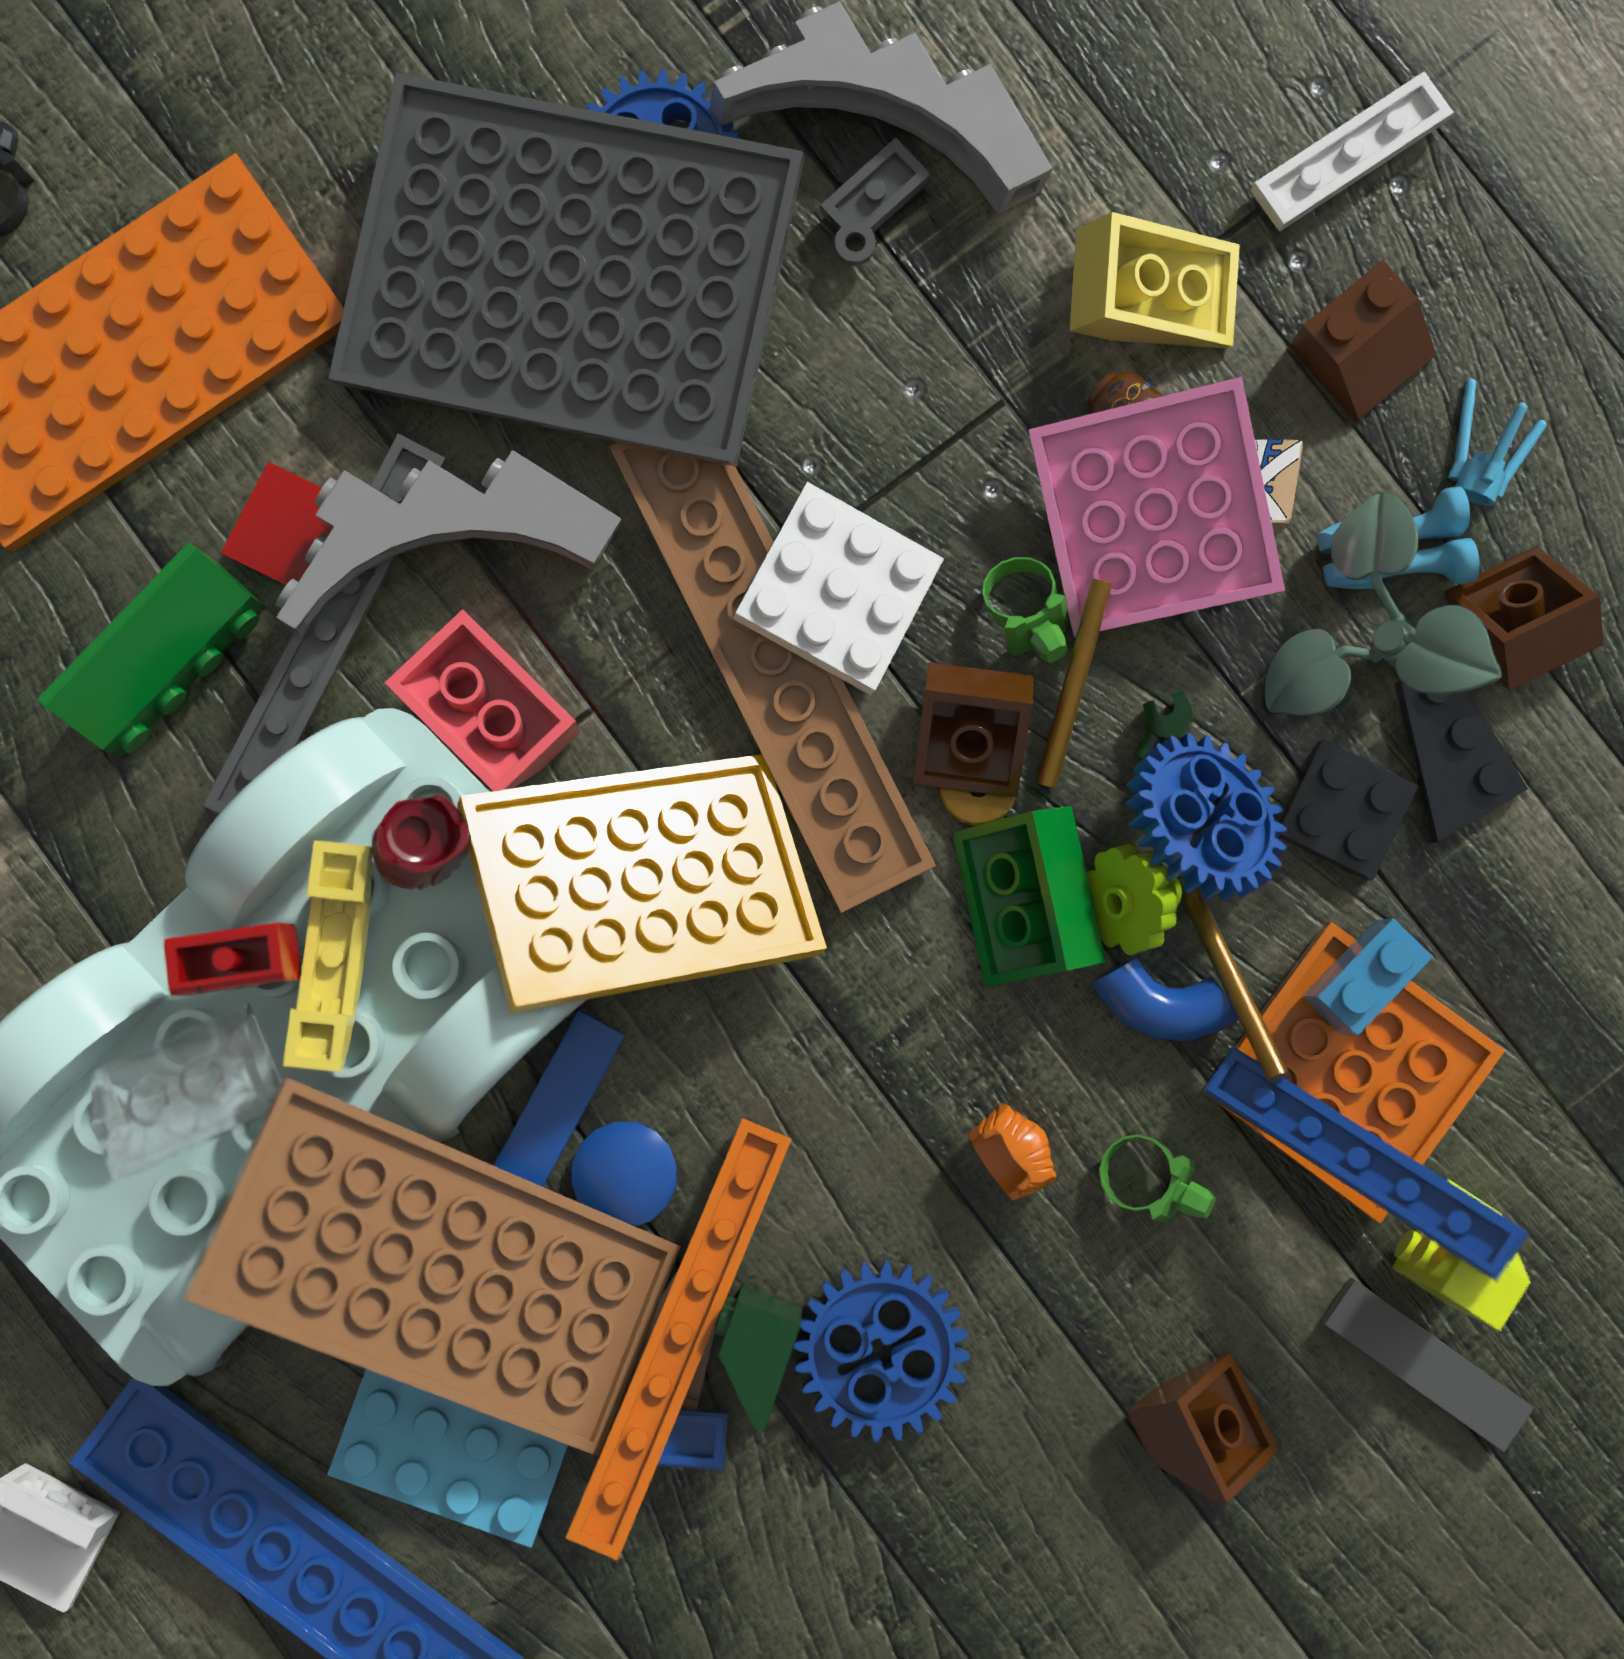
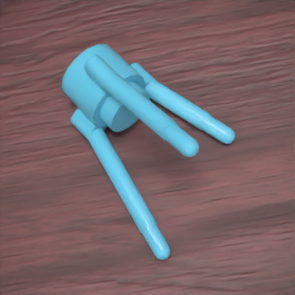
M1470 378L1466 381L1455 461L1448 478L1457 481L1455 487L1460 486L1465 490L1469 502L1492 506L1495 504L1496 499H1502L1509 481L1536 444L1547 424L1544 420H1539L1505 466L1503 459L1527 410L1526 403L1521 402L1516 406L1493 454L1477 452L1472 460H1467L1476 390V380Z

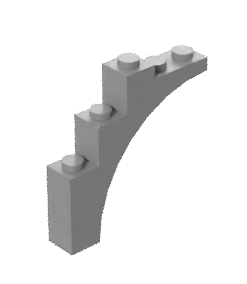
M840 1L823 9L817 6L805 11L794 23L789 47L785 44L776 46L768 51L761 60L744 68L740 65L733 66L724 71L714 81L710 109L720 126L755 113L793 107L834 108L875 117L913 133L945 154L975 182L997 214L1040 194L1053 169L991 64L974 72L971 69L962 70L945 83L916 33L900 40L889 38L877 45L870 53Z
M514 450L511 451L505 462L497 458L490 466L481 484L487 488L485 494L428 460L422 471L413 468L406 477L398 493L404 498L401 504L344 470L337 481L333 478H329L315 500V505L319 507L316 517L321 524L332 531L328 537L320 534L312 543L305 556V561L310 565L299 582L291 579L282 590L276 602V606L281 608V611L276 618L302 635L325 604L357 576L394 555L436 542L470 538L517 541L557 552L593 570L619 529L621 518Z

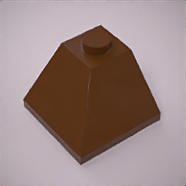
M1231 1352L1223 1353L1155 1387L1128 1411L1129 1417L1151 1462L1217 1505L1227 1504L1279 1452L1269 1427Z

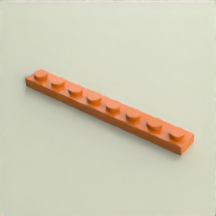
M742 1118L566 1539L618 1561L792 1140L791 1138Z

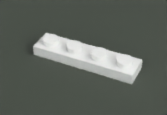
M1422 72L1256 181L1250 191L1280 232L1448 122L1454 112L1426 73Z

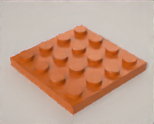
M1326 922L1260 1012L1289 1072L1284 1078L1423 1165L1506 1050L1412 981L1392 999L1358 1036L1343 1035L1337 1032L1301 997L1356 941V939L1333 922ZM1244 1033L1235 1048L1258 1061ZM1211 1098L1373 1221L1381 1224L1388 1214L1387 1211Z

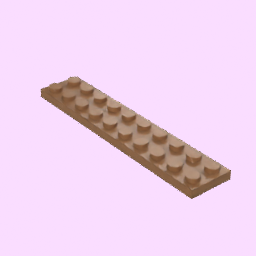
M619 442L609 446L840 913L842 914L936 867L843 680L732 619L774 543L736 467Z

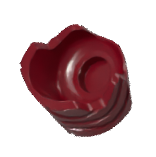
M440 794L427 798L406 799L396 802L388 810L373 833L372 857L377 870L386 881L404 889L413 890L418 888L423 890L430 885L432 887L449 878L451 872L461 866L460 861L468 853V821L463 820L462 814L454 804Z

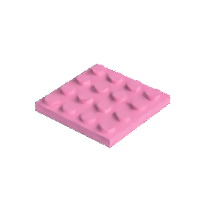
M1242 377L1029 429L1074 637L1077 635L1092 578L1113 583L1100 631L1285 591Z

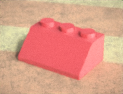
M463 609L385 682V685L493 792L513 789L541 771L579 735L576 721Z

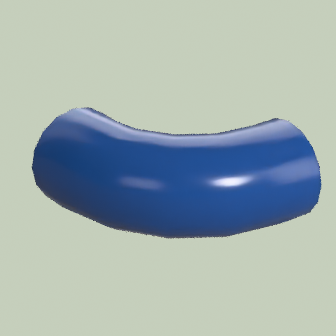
M1137 956L1119 964L1091 982L1099 998L1122 1024L1153 1039L1193 1041L1222 1031L1238 1021L1230 1000L1213 977L1208 976L1200 982L1185 988H1168L1155 982L1148 975Z

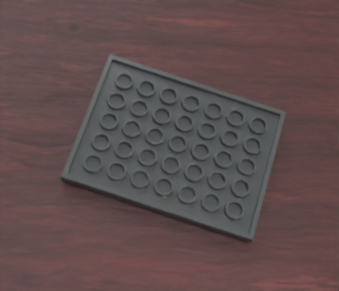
M396 73L328 379L338 385L737 467L804 165L803 151Z

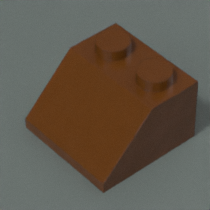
M1383 259L1306 322L1289 344L1294 353L1355 422L1359 421L1436 356L1418 298Z
M1538 546L1480 573L1476 582L1463 585L1457 584L1445 590V597L1449 605L1467 608L1482 621L1487 630L1494 657L1501 670L1502 676L1498 681L1509 691L1603 645L1600 596Z
M929 662L913 784L1018 797L1033 706L1034 676Z

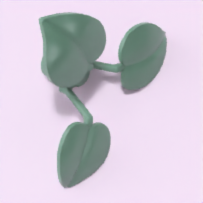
M1382 492L1367 499L1341 522L1335 531L1331 544L1333 563L1345 577L1352 580H1361L1371 575L1372 586L1390 616L1389 621L1382 623L1376 629L1371 649L1353 646H1341L1336 649L1332 636L1321 629L1307 630L1290 638L1277 651L1266 676L1265 702L1267 709L1272 714H1290L1302 717L1315 716L1338 705L1345 697L1351 681L1350 668L1342 660V658L1347 656L1369 659L1373 663L1384 659L1396 669L1399 677L1407 686L1425 694L1465 692L1485 686L1501 678V670L1494 657L1487 630L1482 621L1467 608L1448 605L1433 609L1422 616L1417 623L1416 629L1404 621V615L1399 612L1383 584L1382 574L1395 575L1404 572L1410 567L1418 548V531L1410 511L1394 495Z

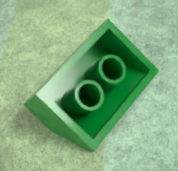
M1072 806L1030 811L952 833L985 987L1106 962Z

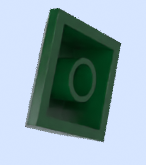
M742 1285L737 1299L727 1295L714 1337L723 1339L719 1357L753 1428L764 1432L801 1325L802 1306Z

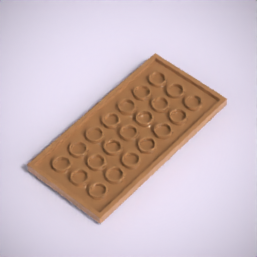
M283 1077L181 1298L599 1456L681 1246L295 1080Z

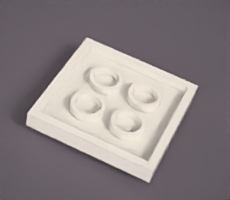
M807 482L732 619L863 692L872 695L878 687L944 558Z

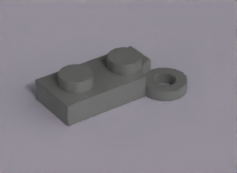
M896 137L820 205L821 215L838 231L834 243L835 251L839 259L846 264L856 266L869 261L876 247L874 232L930 182L931 173ZM851 236H859L864 240L865 246L862 250L853 252L847 249L845 242Z

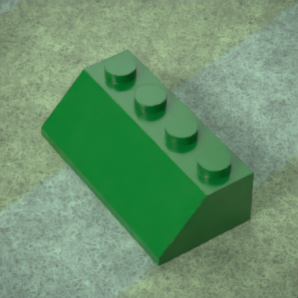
M188 542L36 700L103 751L122 757L125 753H131L145 743L150 736L149 728L162 714L168 715L184 702L187 696L185 690L199 676L205 677L219 666L223 660L222 652L236 638H244L257 626L260 620L258 615L266 606L220 563Z

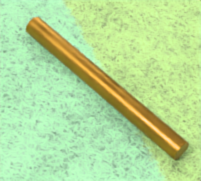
M1094 578L1091 580L1036 783L1057 788L1113 583Z
M1197 887L1189 894L1182 888L1181 900L1268 1082H1275L1286 1077L1289 1072L1203 898L1200 888Z

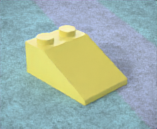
M1114 212L1077 228L1069 331L1111 341L1225 349L1233 347L1240 245Z

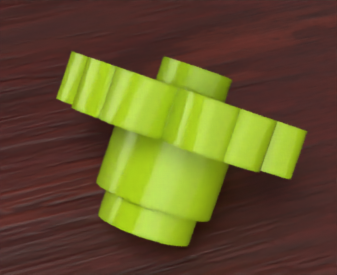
M1131 844L1121 845L1098 853L1095 857V869L1086 872L1100 937L1107 947L1120 945L1127 955H1134L1163 945V931L1175 927V912L1182 896L1178 878L1176 877L1169 882L1166 880L1167 868L1162 863L1155 866L1150 864L1154 853L1151 851L1138 853Z

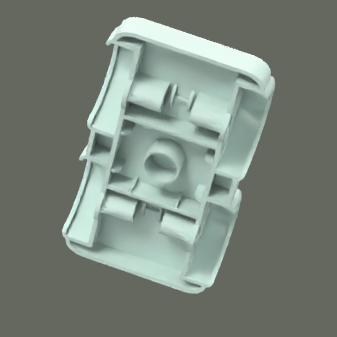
M395 708L377 709L365 717L345 719L313 734L279 757L255 777L213 821L189 858L185 872L187 888L131 942L111 946L73 965L34 992L0 1021V1239L124 1371L138 1381L151 1386H166L186 1375L199 1376L211 1371L226 1361L221 1354L249 1325L188 1302L181 1297L283 1077L295 1080L434 1141L442 1142L459 1133L457 1127L495 1083L548 1032L586 1001L581 1000L510 1014L469 851L466 857L460 861L461 866L451 872L449 878L434 887L430 885L423 890L418 888L408 890L386 881L377 870L372 857L371 903L365 961L354 1026L342 1072L283 1066L290 1010L297 1008L300 980L192 996L170 995L163 946L164 939L277 922L294 924L297 932L302 972L312 899L306 896L314 840L372 847V837L375 829L388 810L398 801L427 798L440 794L457 808V803L461 796L493 792L436 734L409 713Z

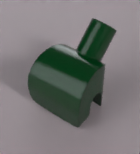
M1184 691L1172 694L1174 710L1169 715L1160 714L1154 699L1143 704L1144 718L1148 730L1134 755L1144 759L1143 756L1157 744H1163L1171 736L1180 739L1189 732L1194 717L1191 704Z

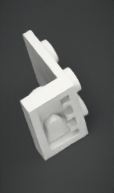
M27 1463L19 1466L0 1478V1580L60 1612H66L73 1606L120 1511Z

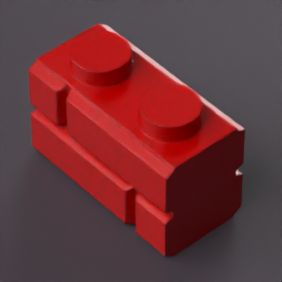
M277 922L164 939L163 946L167 980L171 996H192L301 979L297 932L294 924Z

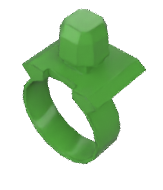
M1014 557L1002 561L992 568L983 581L982 596L989 618L999 627L1005 628L1010 654L1022 655L1033 649L1042 660L1048 663L1064 657L1067 653V647L1063 632L1067 630L1070 621L1065 595L1057 594L1056 583L1051 570L1041 561L1030 557ZM1017 572H1031L1042 576L1052 586V593L1045 603L1046 607L1036 615L1027 618L1008 616L997 612L988 603V597L994 585L1005 576Z
M1138 1134L1122 1137L1112 1143L1102 1157L1099 1169L1100 1180L1108 1198L1125 1209L1136 1212L1150 1211L1152 1219L1164 1224L1174 1219L1178 1208L1179 1211L1193 1217L1208 1218L1216 1201L1211 1191L1192 1181L1190 1183L1195 1172L1194 1161L1183 1155L1174 1158L1167 1147L1153 1138ZM1139 1140L1154 1142L1162 1148L1169 1160L1170 1172L1172 1174L1169 1189L1161 1199H1158L1149 1206L1137 1208L1126 1206L1116 1198L1110 1188L1108 1170L1111 1159L1118 1149L1129 1142Z

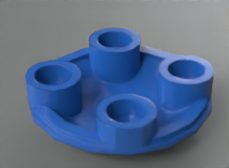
M638 1121L613 1122L597 1128L580 1144L572 1162L571 1184L579 1203L636 1227L652 1221L667 1207L677 1186V1165L670 1146L655 1130L646 1127L645 1124Z

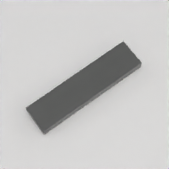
M1351 1277L1320 1321L1503 1452L1506 1451L1534 1409L1532 1405Z

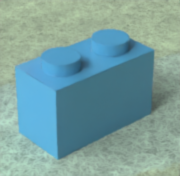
M1394 918L1375 920L1301 997L1337 1032L1343 1035L1358 1036L1433 956Z

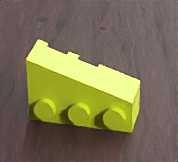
M1447 1178L1448 1182L1463 1190L1467 1194L1471 1195L1472 1197L1482 1202L1486 1206L1490 1207L1494 1211L1498 1212L1497 1210H1495L1494 1208H1492L1491 1206H1489L1488 1204H1486L1485 1202L1475 1197L1474 1195H1472L1471 1193H1469L1468 1191H1466L1465 1189H1463L1462 1187H1460L1459 1185L1455 1184ZM1413 1229L1407 1231L1402 1236L1394 1252L1397 1260L1392 1266L1393 1270L1445 1304L1499 1331L1530 1283L1518 1253L1498 1283H1496Z

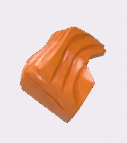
M999 1103L996 1110L994 1109L989 1113L988 1118L985 1117L979 1122L978 1126L974 1127L967 1134L972 1147L988 1172L1012 1201L1032 1195L1037 1192L1036 1190L1047 1187V1184L1056 1182L1057 1176L1053 1170L1054 1164L1051 1161L1049 1142L1045 1131L1033 1121H1029L1026 1117L1011 1109L1007 1104Z

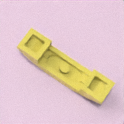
M314 840L306 896L312 899L297 1008L290 1010L283 1066L334 1072L343 1071L356 1016L367 945L372 886V847Z

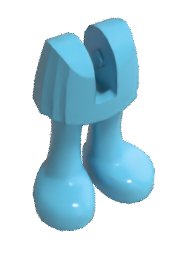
M1462 487L1445 488L1439 493L1430 510L1422 515L1413 517L1417 526L1418 540L1458 537L1466 532L1470 521V507L1468 497ZM1341 522L1317 533L1321 554H1331L1332 539ZM1471 538L1457 539L1441 546L1417 550L1416 556L1408 569L1395 575L1382 574V578L1410 573L1433 572L1444 575L1456 584L1473 583L1477 581L1480 570L1478 550ZM1334 563L1323 567L1325 584L1328 587L1374 589L1371 583V575L1361 580H1352L1340 573Z

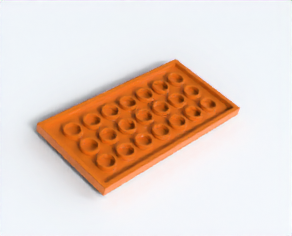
M234 153L0 309V542L5 549L11 552L16 551L338 334L344 310L343 306L237 153Z

